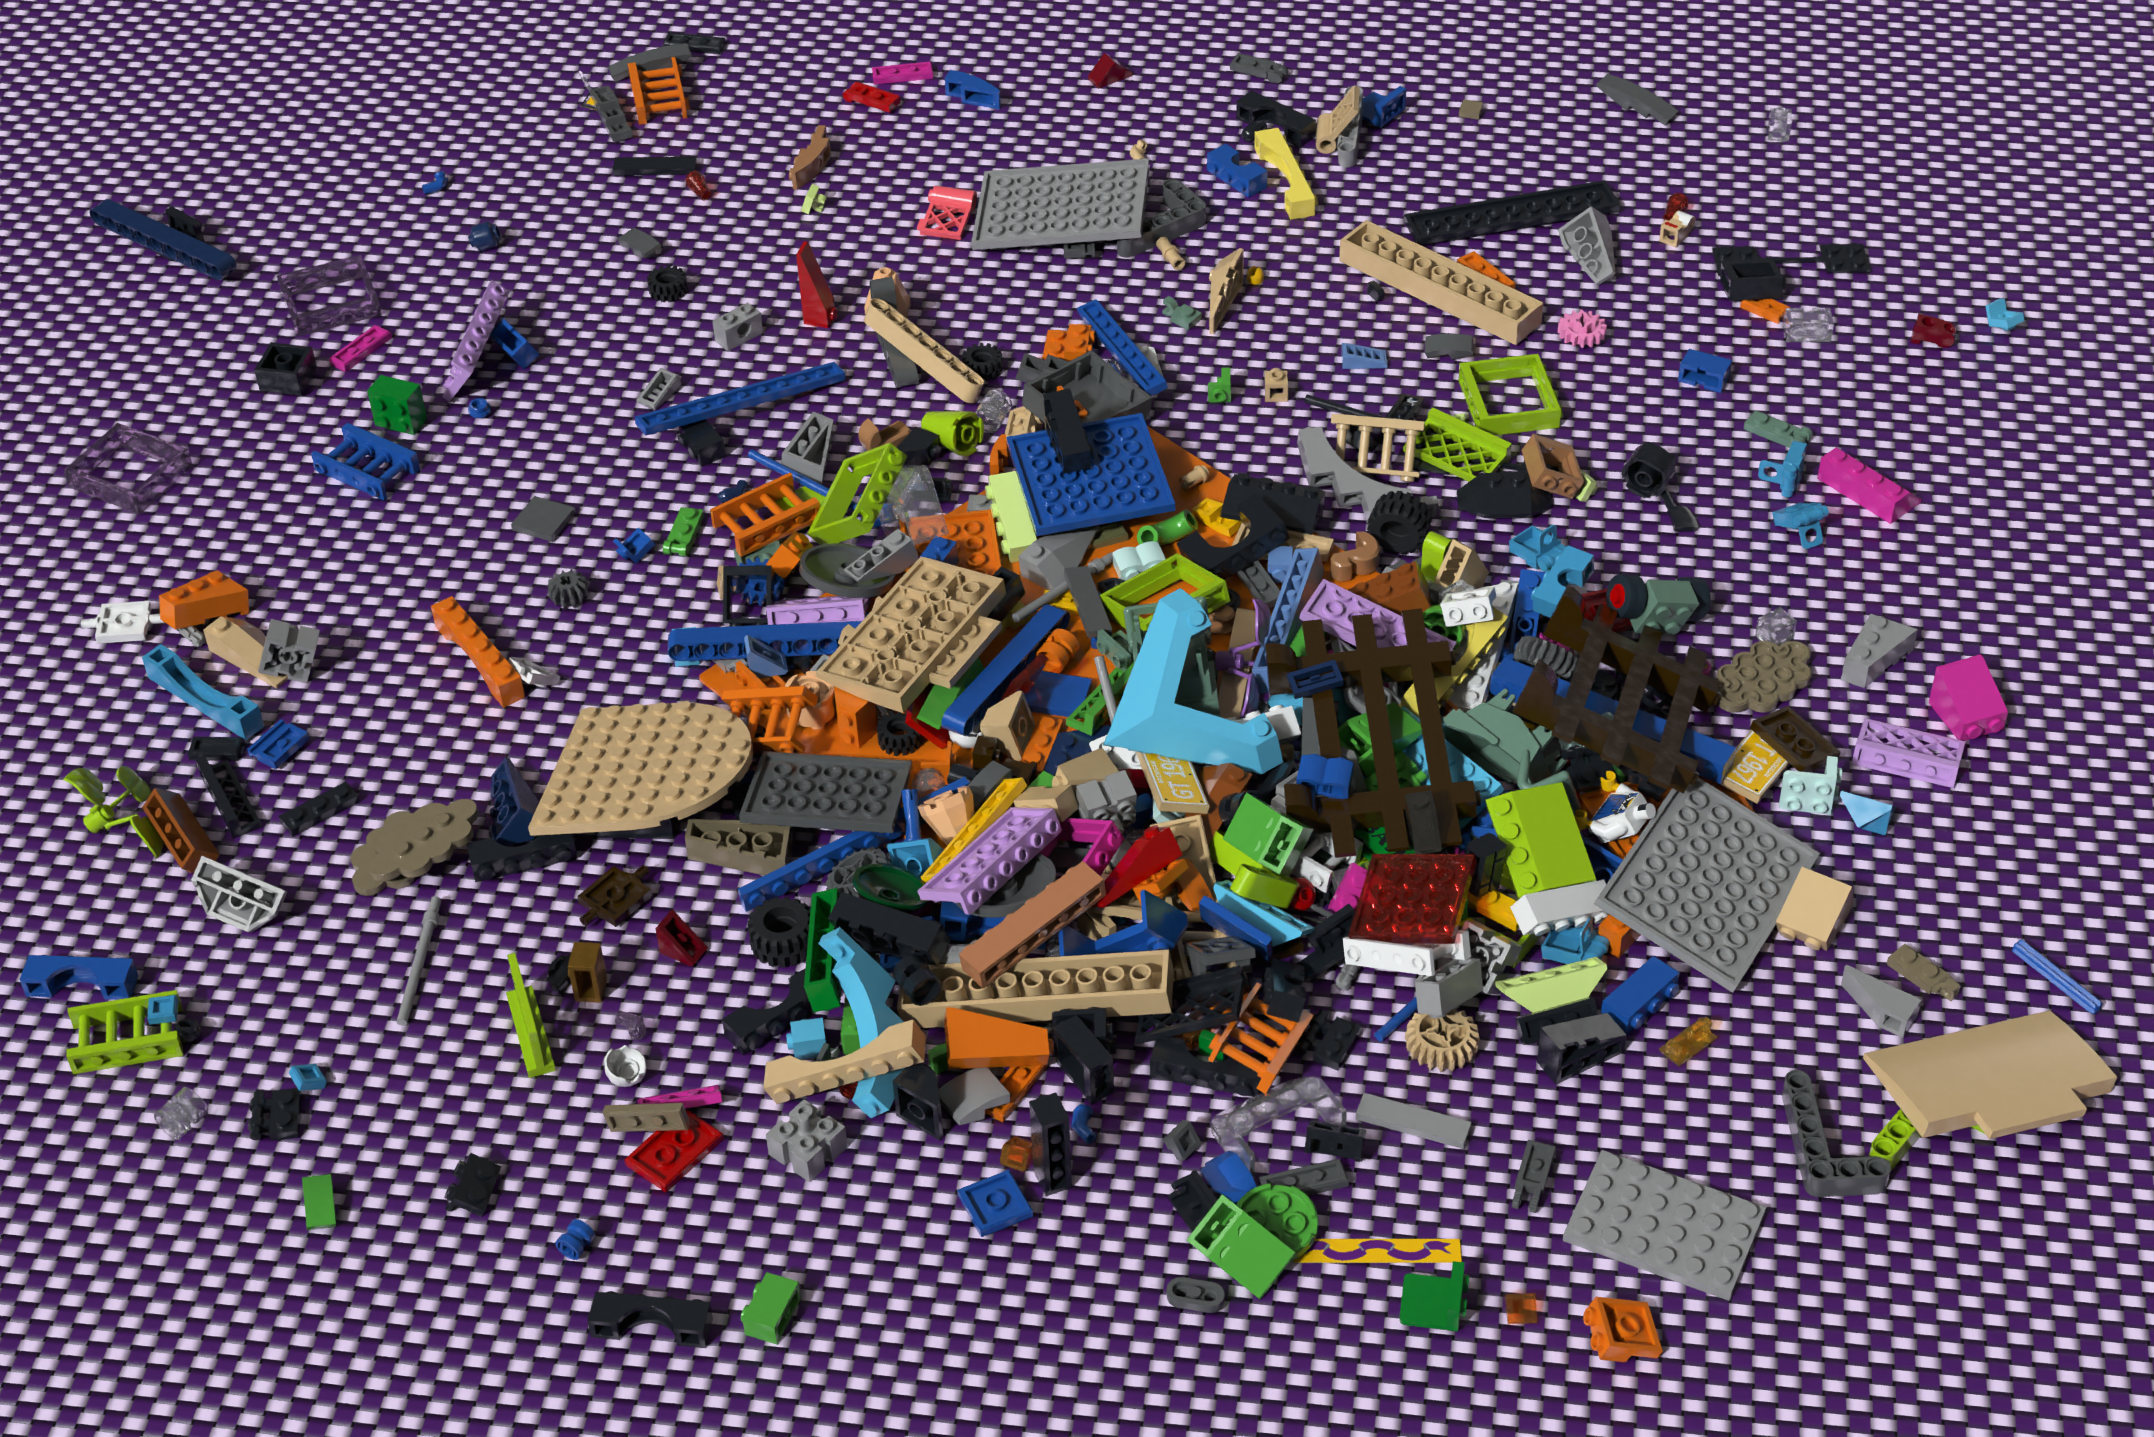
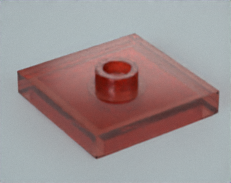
M1043 653L1034 659L1011 681L1000 701L1017 691H1023L1024 694H1027L1034 687L1037 678L1049 659Z

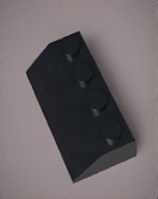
M1245 473L1234 474L1228 484L1220 517L1241 521L1236 505L1256 493L1285 523L1287 530L1312 535L1323 517L1326 491L1319 490L1314 486H1296L1293 482H1275L1271 478L1266 477L1254 478Z

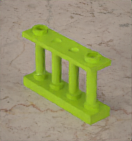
M177 990L68 1008L67 1012L73 1028L79 1029L78 1047L67 1049L66 1054L72 1073L79 1074L183 1056V1046L178 1031H172V1022L161 1023V1033L145 1036V1017L148 1016L149 998L177 995L178 1012L183 1011V1006ZM133 1020V1038L117 1040V1022ZM106 1024V1042L90 1045V1027Z

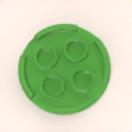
M1264 1184L1247 1192L1237 1203L1240 1209L1296 1253L1291 1261L1302 1256L1312 1246L1317 1236L1318 1218L1315 1206L1303 1191L1294 1186Z

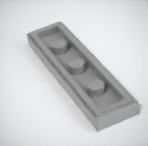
M1364 1093L1355 1118L1359 1121L1464 1149L1472 1123Z

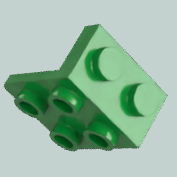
M1453 1261L1451 1278L1406 1274L1403 1282L1400 1323L1407 1326L1458 1332L1459 1316H1466L1467 1299H1461L1462 1292L1468 1293L1469 1275L1464 1274L1465 1262Z

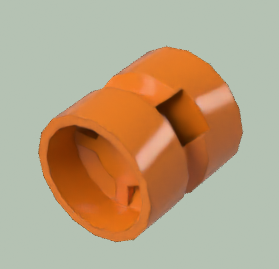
M1055 629L1035 654L1038 666L1045 672L1060 674L1078 651V640L1067 630Z

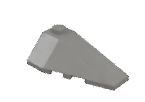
M1095 525L1051 533L1034 541L1018 556L1021 576L1046 590H1052L1066 581L1064 568L1078 567L1082 564L1083 556L1086 550L1090 548L1099 530V526Z

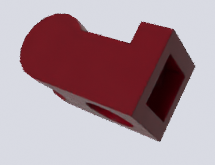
M1918 313L1910 343L1919 344L1923 340L1936 343L1942 348L1950 347L1955 341L1956 326L1949 321Z

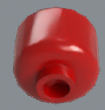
M1291 877L1299 883V887L1286 910L1305 911L1310 909L1316 899L1315 887L1305 878Z

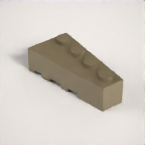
M688 819L685 834L687 855L690 860L764 876L791 862L794 843L792 826L755 825L740 823V820Z

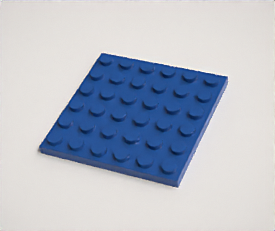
M1142 413L1082 423V427L1086 431L1087 442L1092 445L1094 457L1091 458V468L1065 474L1046 430L1006 437L1007 446L1036 536L1176 511L1175 501Z

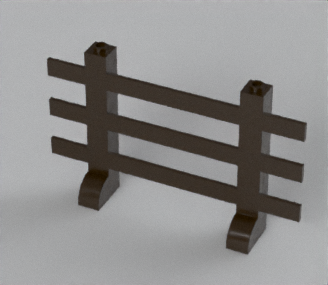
M1567 585L1543 633L1544 636L1581 653L1566 696L1564 698L1556 694L1558 679L1555 672L1549 665L1538 660L1515 704L1513 713L1551 730V735L1569 744L1574 741L1601 754V759L1619 767L1622 764L1648 776V781L1666 790L1671 787L1684 794L1688 785L1693 787L1699 776V772L1696 771L1698 761L1680 753L1692 707L1707 712L1710 705L1715 706L1721 696V692L1718 691L1720 682L1702 674L1708 654L1689 646L1683 664L1657 652L1662 632L1644 625L1638 643L1611 631L1618 612L1602 604H1599L1592 622L1584 618L1586 602L1581 593ZM1600 662L1627 675L1612 720L1584 707ZM1646 684L1673 697L1660 742H1656L1632 730Z
M1422 608L1402 610L1407 645L1377 648L1372 614L1352 616L1356 651L1327 654L1322 619L1302 621L1306 656L1296 657L1295 651L1284 644H1265L1270 695L1293 693L1290 683L1287 681V673L1331 660L1336 661L1343 678V685L1336 688L1362 686L1378 791L1349 793L1348 799H1335L1326 796L1316 797L1315 792L1305 785L1284 784L1286 814L1313 829L1311 834L1332 832L1335 858L1356 856L1353 830L1384 827L1388 852L1409 850L1406 824L1437 821L1441 847L1462 845L1458 819L1476 817L1477 806H1481L1480 791H1475L1473 780L1453 783L1451 780L1434 678L1451 676V666L1456 665L1454 650L1450 651L1448 641L1428 643ZM1333 670L1328 671V672H1324V673H1321V674H1317V675H1324V674H1327V673H1331V672H1333ZM1307 677V678H1304V679H1300V680H1297V681H1295V682L1297 683V682H1300V681H1303V680H1307V679H1310V677ZM1413 680L1431 785L1400 788L1383 683ZM1332 689L1312 694L1320 755L1327 759L1342 757Z

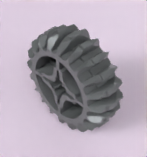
M1534 636L1521 637L1520 641L1517 642L1513 656L1517 662L1532 668L1540 660L1549 665L1557 677L1565 681L1574 674L1579 660L1571 652L1565 650V648Z
M864 847L859 852L855 850L850 856L846 855L844 860L838 861L839 864L832 868V873L828 874V880L825 883L827 886L826 890L838 888L839 894L844 892L864 899L853 885L855 871L859 867L868 864L893 866L891 864L892 861L880 848L870 847L867 849Z

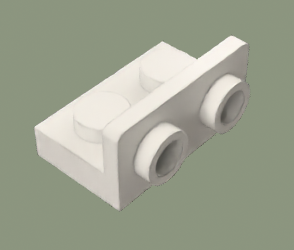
M1495 587L1446 594L1441 602L1445 625L1455 626L1493 620L1492 603L1497 596Z

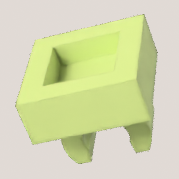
M811 185L801 209L802 212L809 214L811 208L817 212L822 211L827 197L823 194H817L819 186Z
M1580 469L1584 483L1574 496L1579 501L1586 502L1590 495L1595 494L1598 486L1592 477Z

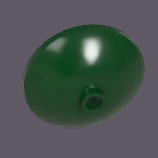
M868 864L859 867L854 873L853 885L865 900L902 912L916 911L925 907L930 901L921 900L918 894V890L926 882L905 869L885 864Z

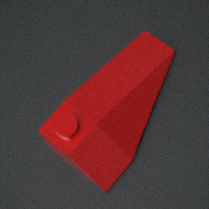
M804 241L796 253L803 322L806 325L829 328L832 321L837 317L834 297L809 243Z
M1154 825L1144 830V835L1134 842L1104 881L1106 896L1091 907L1107 906L1183 855L1170 827Z

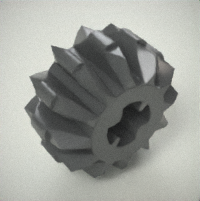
M572 569L569 572L562 570L561 574H553V578L548 580L549 598L554 602L555 606L562 605L563 608L571 605L574 608L576 603L583 604V599L588 598V582L581 572L574 573Z

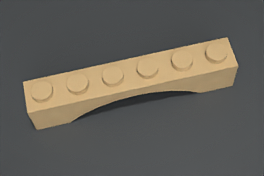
M914 1020L889 1026L866 1046L838 1059L810 1062L790 1055L766 1062L763 1089L776 1104L919 1064L924 1062L926 1035Z

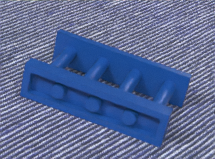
M349 423L341 427L344 441L329 454L323 455L316 451L311 453L313 466L317 472L384 501L387 499L385 484L401 470L414 475L420 470L417 452ZM349 448L358 450L344 463L336 460ZM367 455L375 457L361 471L353 468ZM383 463L393 465L379 478L371 476Z

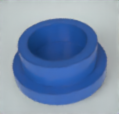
M477 398L470 402L468 412L470 416L480 419L486 417L491 412V407L485 399Z

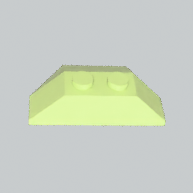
M1593 957L1555 968L1496 981L1495 985L1506 996L1534 1013L1589 997L1606 972L1607 964L1598 957Z

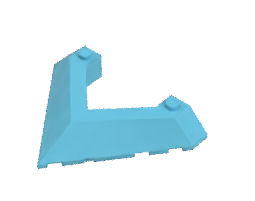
M1181 588L1159 599L1103 746L1121 747L1129 751L1146 754L1153 753L1162 757L1199 764L1206 763L1218 766L1231 763L1245 771L1262 775L1283 763L1277 734L1265 713L1241 724L1174 703L1189 642L1205 633L1212 626V623L1200 603Z

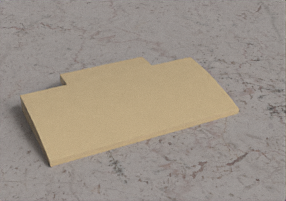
M921 556L816 672L817 678L859 698L901 713L905 712L929 683L951 689L1002 630L1001 621L987 618V616L1006 595L1004 579Z
M2050 1010L1864 1053L1863 1056L1865 1062L1922 1138L1979 1125L1989 1139L2083 1117L2087 1108L2081 1100L2111 1093L2117 1076L2102 1058L2073 1029Z

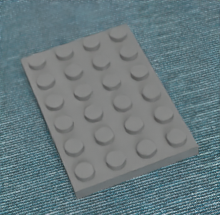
M1602 1150L1565 1229L1562 1241L1730 1301L1764 1218L1766 1207Z

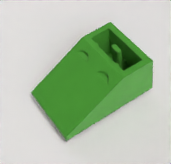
M1392 702L1386 706L1395 756L1422 735L1421 725L1395 702ZM1364 713L1348 719L1338 728L1340 746L1355 751L1362 775L1367 778L1375 772L1367 714Z
M1246 792L1223 840L1277 874L1290 876L1313 829Z
M1223 1194L1187 1239L1192 1246L1260 1300L1296 1255L1292 1249Z

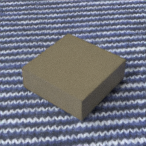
M1463 99L1459 109V117L1479 120L1483 109V102Z

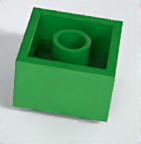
M380 375L367 390L375 426L415 435L427 420L420 384Z

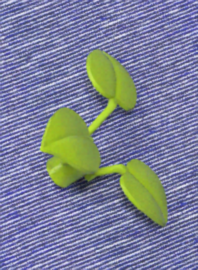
M121 766L117 769V778L127 790L110 805L104 804L103 806L101 804L105 802L106 795L102 792L103 784L94 773L85 768H77L65 776L64 781L72 784L87 800L94 804V807L89 810L90 813L83 818V822L89 831L98 833L104 827L108 830L114 825L130 821L132 827L150 849L155 859L160 855L164 841L148 817L144 816L141 818L138 814H134L113 821L115 816L113 808L130 793L139 802H146L151 794L148 784L134 770L127 766Z

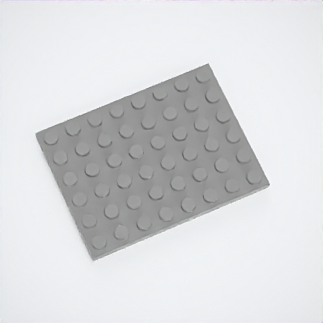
M1149 158L984 171L971 242L972 249H1007L1020 246H1048L1061 243H1090L1102 240L1113 241L1116 239L1131 240L1141 238L1150 169Z
M1698 777L1694 786L1688 785L1684 794L1673 788L1656 811L1655 817L1649 821L1596 899L1594 905L1733 993L1776 925V920L1801 867L1810 870L1820 853Z

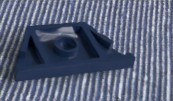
M1111 725L1101 726L1092 736L1079 730L1058 733L1044 771L1055 776L1058 765L1092 752L1089 743L1108 735Z

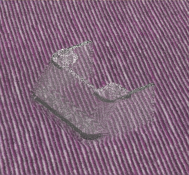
M903 465L877 517L880 518L885 537L897 529L900 530L899 519L906 523L913 546L949 534L929 469L926 465Z
M1296 1078L1269 1089L1266 1094L1261 1093L1216 1114L1211 1121V1132L1225 1152L1230 1150L1238 1154L1254 1179L1255 1154L1242 1137L1251 1133L1252 1130L1309 1103L1315 1107L1326 1123L1346 1126L1347 1110L1320 1078Z

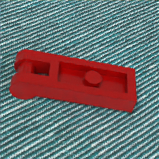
M854 82L850 89L843 92V98L847 102L856 101L889 113L901 103L899 95L860 82Z

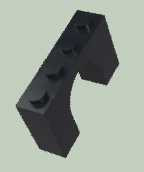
M1256 493L1236 505L1242 523L1250 530L1241 542L1230 547L1218 548L1211 546L1195 531L1176 543L1181 555L1221 579L1226 580L1289 540L1290 537L1285 523Z

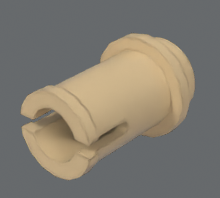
M1204 465L1195 466L1193 471L1179 478V482H1183L1180 484L1181 487L1188 491L1198 483L1206 482L1209 477V471Z

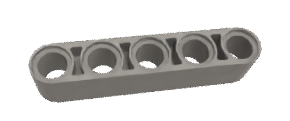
M1350 86L1345 90L1344 97L1353 86ZM1359 87V112L1338 136V164L1346 168L1354 166L1357 162L1364 110L1363 89Z

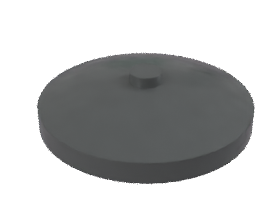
M832 543L814 546L806 550L800 560L799 571L807 583L823 592L841 597L869 598L879 596L889 591L895 580L894 574L858 583L846 574L844 569L870 550L856 545Z
M1038 853L974 911L972 915L998 918L1014 913L1028 899L1037 896L1045 890L1048 884L1057 881L1054 864L1046 856ZM955 903L961 910H963L961 903Z

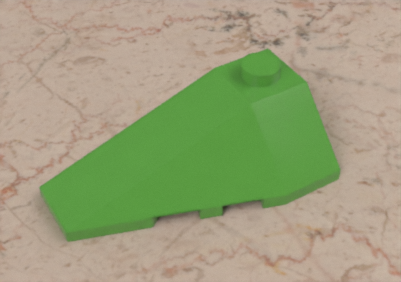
M978 657L951 689L934 684L917 719L938 730L941 729L942 718L947 708L984 670L980 658Z

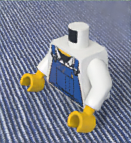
M1606 771L1607 780L1602 777L1600 779L1604 791L1611 792L1615 790L1616 792L1608 796L1590 821L1587 820V812L1584 810H1576L1574 816L1579 830L1589 829L1588 832L1595 834L1600 843L1635 835L1647 819L1654 818L1656 814L1654 805L1647 803L1642 793L1632 790L1623 783L1618 784L1616 782V774L1613 771Z

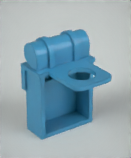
M1793 441L1783 464L1762 460L1759 464L1758 477L1765 481L1780 484L1781 495L1787 498L1792 497L1793 492L1797 491L1802 478L1807 444ZM1773 467L1776 469L1777 475L1773 477L1766 475L1764 468Z
M1818 502L1797 503L1772 512L1775 526L1798 528L1801 545L1804 549L1822 544L1823 536L1819 520L1829 515L1828 508L1825 505H1821ZM1810 528L1816 531V539L1812 542H1808L1805 537L1807 530Z
M1554 524L1543 531L1532 525L1509 540V552L1524 559L1529 566L1535 569L1540 568L1542 571L1551 569L1557 555L1563 553L1566 546L1561 544V540L1557 539V527Z
M1588 918L1583 928L1570 926L1560 932H1556L1555 929L1551 930L1541 946L1542 958L1564 964L1583 961L1593 957H1598L1601 960L1608 951L1610 941L1604 936L1597 935L1595 930L1593 931L1592 919Z

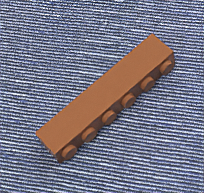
M1084 861L1075 867H1071L1065 875L1057 881L1048 884L1045 890L1037 896L1028 899L1021 908L1014 913L1008 914L1001 923L987 930L973 944L967 945L959 953L962 970L981 988H985L1105 897L1104 879Z

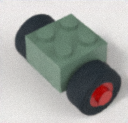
M1618 574L1610 580L1606 593L1607 607L1618 612L1616 618L1630 619L1635 633H1641L1644 625H1647L1663 634L1677 635L1686 621L1703 619L1709 610L1711 601L1709 586L1704 579L1699 577H1681L1676 581L1648 579L1644 583L1642 578L1637 575Z

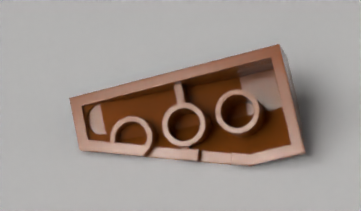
M1231 763L1203 767L1197 774L1210 806L1207 814H1201L1208 848L1215 831L1221 830L1225 825L1219 816L1218 807L1220 801L1228 794L1247 791L1252 777L1251 773ZM1185 813V818H1186V817L1195 816V815H1200V814H1199V813Z

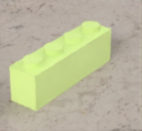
M1016 471L988 476L989 485L985 486L987 500H992V504H990L992 517H997V534L1003 537L1001 541L1003 554H1008L1010 563L1019 562L1018 556L1037 540Z

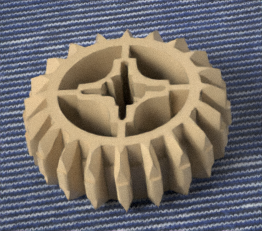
M1452 1009L1446 1013V1016L1441 1018H1431L1429 1014L1414 1013L1412 1020H1409L1407 1024V1031L1405 1032L1406 1048L1408 1052H1411L1412 1059H1418L1420 1066L1428 1064L1429 1071L1433 1067H1437L1440 1073L1444 1068H1448L1452 1072L1455 1066L1462 1069L1465 1063H1470L1473 1056H1476L1480 1041L1477 1025L1474 1024L1472 1017H1466L1465 1010L1457 1012L1456 1009Z

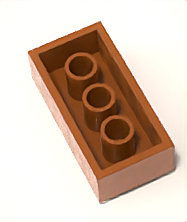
M1416 561L1403 564L1393 571L1381 573L1374 579L1360 582L1354 587L1347 589L1402 616V610L1422 608V612L1431 607L1428 582Z

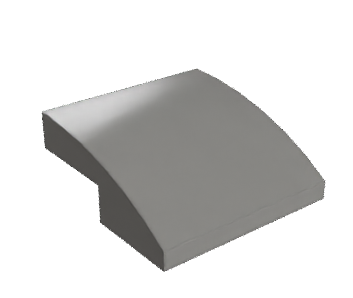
M975 1068L967 1071L938 1089L940 1103L959 1125L985 1119V1109L1010 1103V1093L988 1068Z

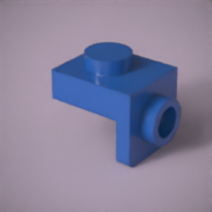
M639 527L623 543L616 538L613 540L619 547L616 552L625 560L630 558L634 563H637L655 545Z

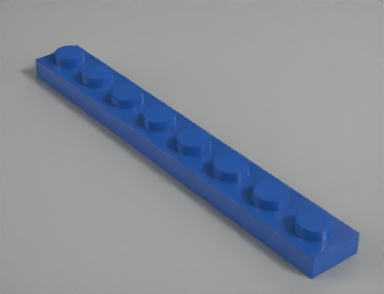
M1097 299L1077 307L1079 316L1087 325H1091V330L1095 331V335L1143 391L1152 396L1168 388L1166 380Z

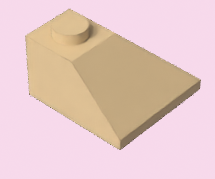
M1017 691L988 708L984 719L980 723L981 733L987 737L998 738V749H1002V753L1017 761H1021L1036 725L1023 691Z

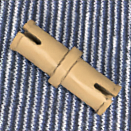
M1167 237L1159 238L1156 246L1162 252L1164 260L1169 262L1175 270H1181L1185 266V260L1180 256L1178 248L1172 245Z

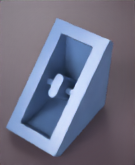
M749 635L744 637L748 669L758 678L783 675L788 672L785 654Z

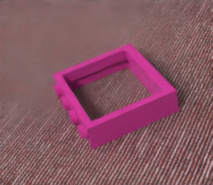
M1067 818L1063 822H1059L1062 828L1061 833L1039 853L1048 858L1059 840L1093 842L1094 844L1083 861L1101 876L1125 838L1111 820Z

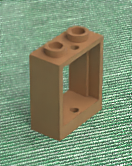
M1532 434L1521 450L1532 486L1572 499L1584 483L1573 446ZM1545 463L1558 467L1559 472L1546 468Z

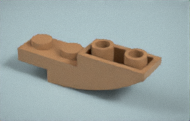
M818 125L815 133H812L811 144L807 146V149L801 148L798 156H795L794 167L790 168L789 180L792 181L794 190H798L813 180L829 161L831 149L830 139L827 138L826 126Z

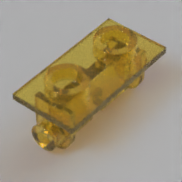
M1708 1017L1697 1019L1695 1023L1660 1047L1659 1051L1677 1066H1681L1717 1039V1036L1710 1032L1712 1021Z

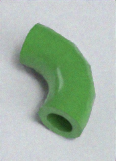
M1185 509L1163 522L1141 527L1137 533V541L1139 545L1145 542L1156 541L1162 547L1198 529V523L1194 515Z

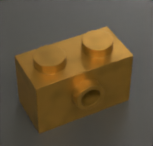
M574 942L568 963V977H570L574 999L577 1002H602L607 982V973L601 943Z

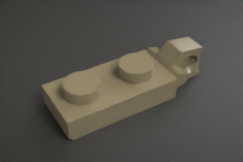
M1902 945L1888 957L1887 965L1929 995L1932 992L1935 994L1939 993L1950 1002L1958 996L1960 985L1947 972L1908 945Z

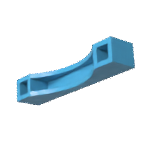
M162 644L142 657L147 676L150 680L244 740L249 739L264 727L259 705L243 695L229 696L215 690L193 673L176 653Z

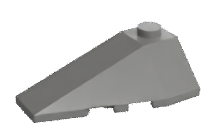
M1591 206L1558 229L1563 247L1570 252L1575 261L1583 267V270L1597 285H1600L1616 274L1612 232L1607 217Z

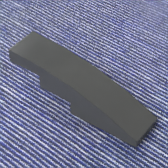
M687 43L670 45L629 56L608 67L611 77L616 83L629 76L628 63L636 62L637 70L642 72L671 68V57H675L676 63L680 64L691 58L692 55Z
M1607 74L1596 84V87L1626 111L1632 107L1645 118L1651 114L1664 126L1678 113L1677 109L1662 98L1628 80Z
M609 85L589 90L597 112L612 141L615 142L633 137L632 130L626 122L625 114L620 108L619 100Z

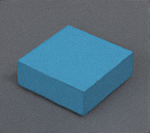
M177 995L149 998L147 1016L149 1025L177 1021Z
M317 1064L296 1065L290 1068L289 1075L299 1091L325 1088L327 1081Z

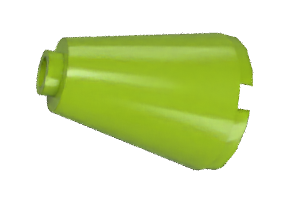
M930 411L921 420L922 429L939 435L940 444L959 456H970L977 450L975 446L978 442H982L984 424L983 420L975 412Z

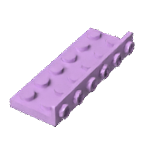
M493 280L489 282L451 362L453 367L449 373L452 376H449L445 381L443 387L446 389L442 396L449 402L472 374L510 293L509 290Z
M1325 579L1321 581L1300 613L1299 619L1303 621L1322 619L1323 631L1355 646L1352 616L1372 614L1377 648L1407 645L1402 616ZM1425 628L1428 643L1448 641L1450 651L1454 650L1456 642Z
M1011 807L918 890L920 899L932 900L934 902L951 901L953 903H961L964 913L971 915L1061 833L1062 828L1054 808Z

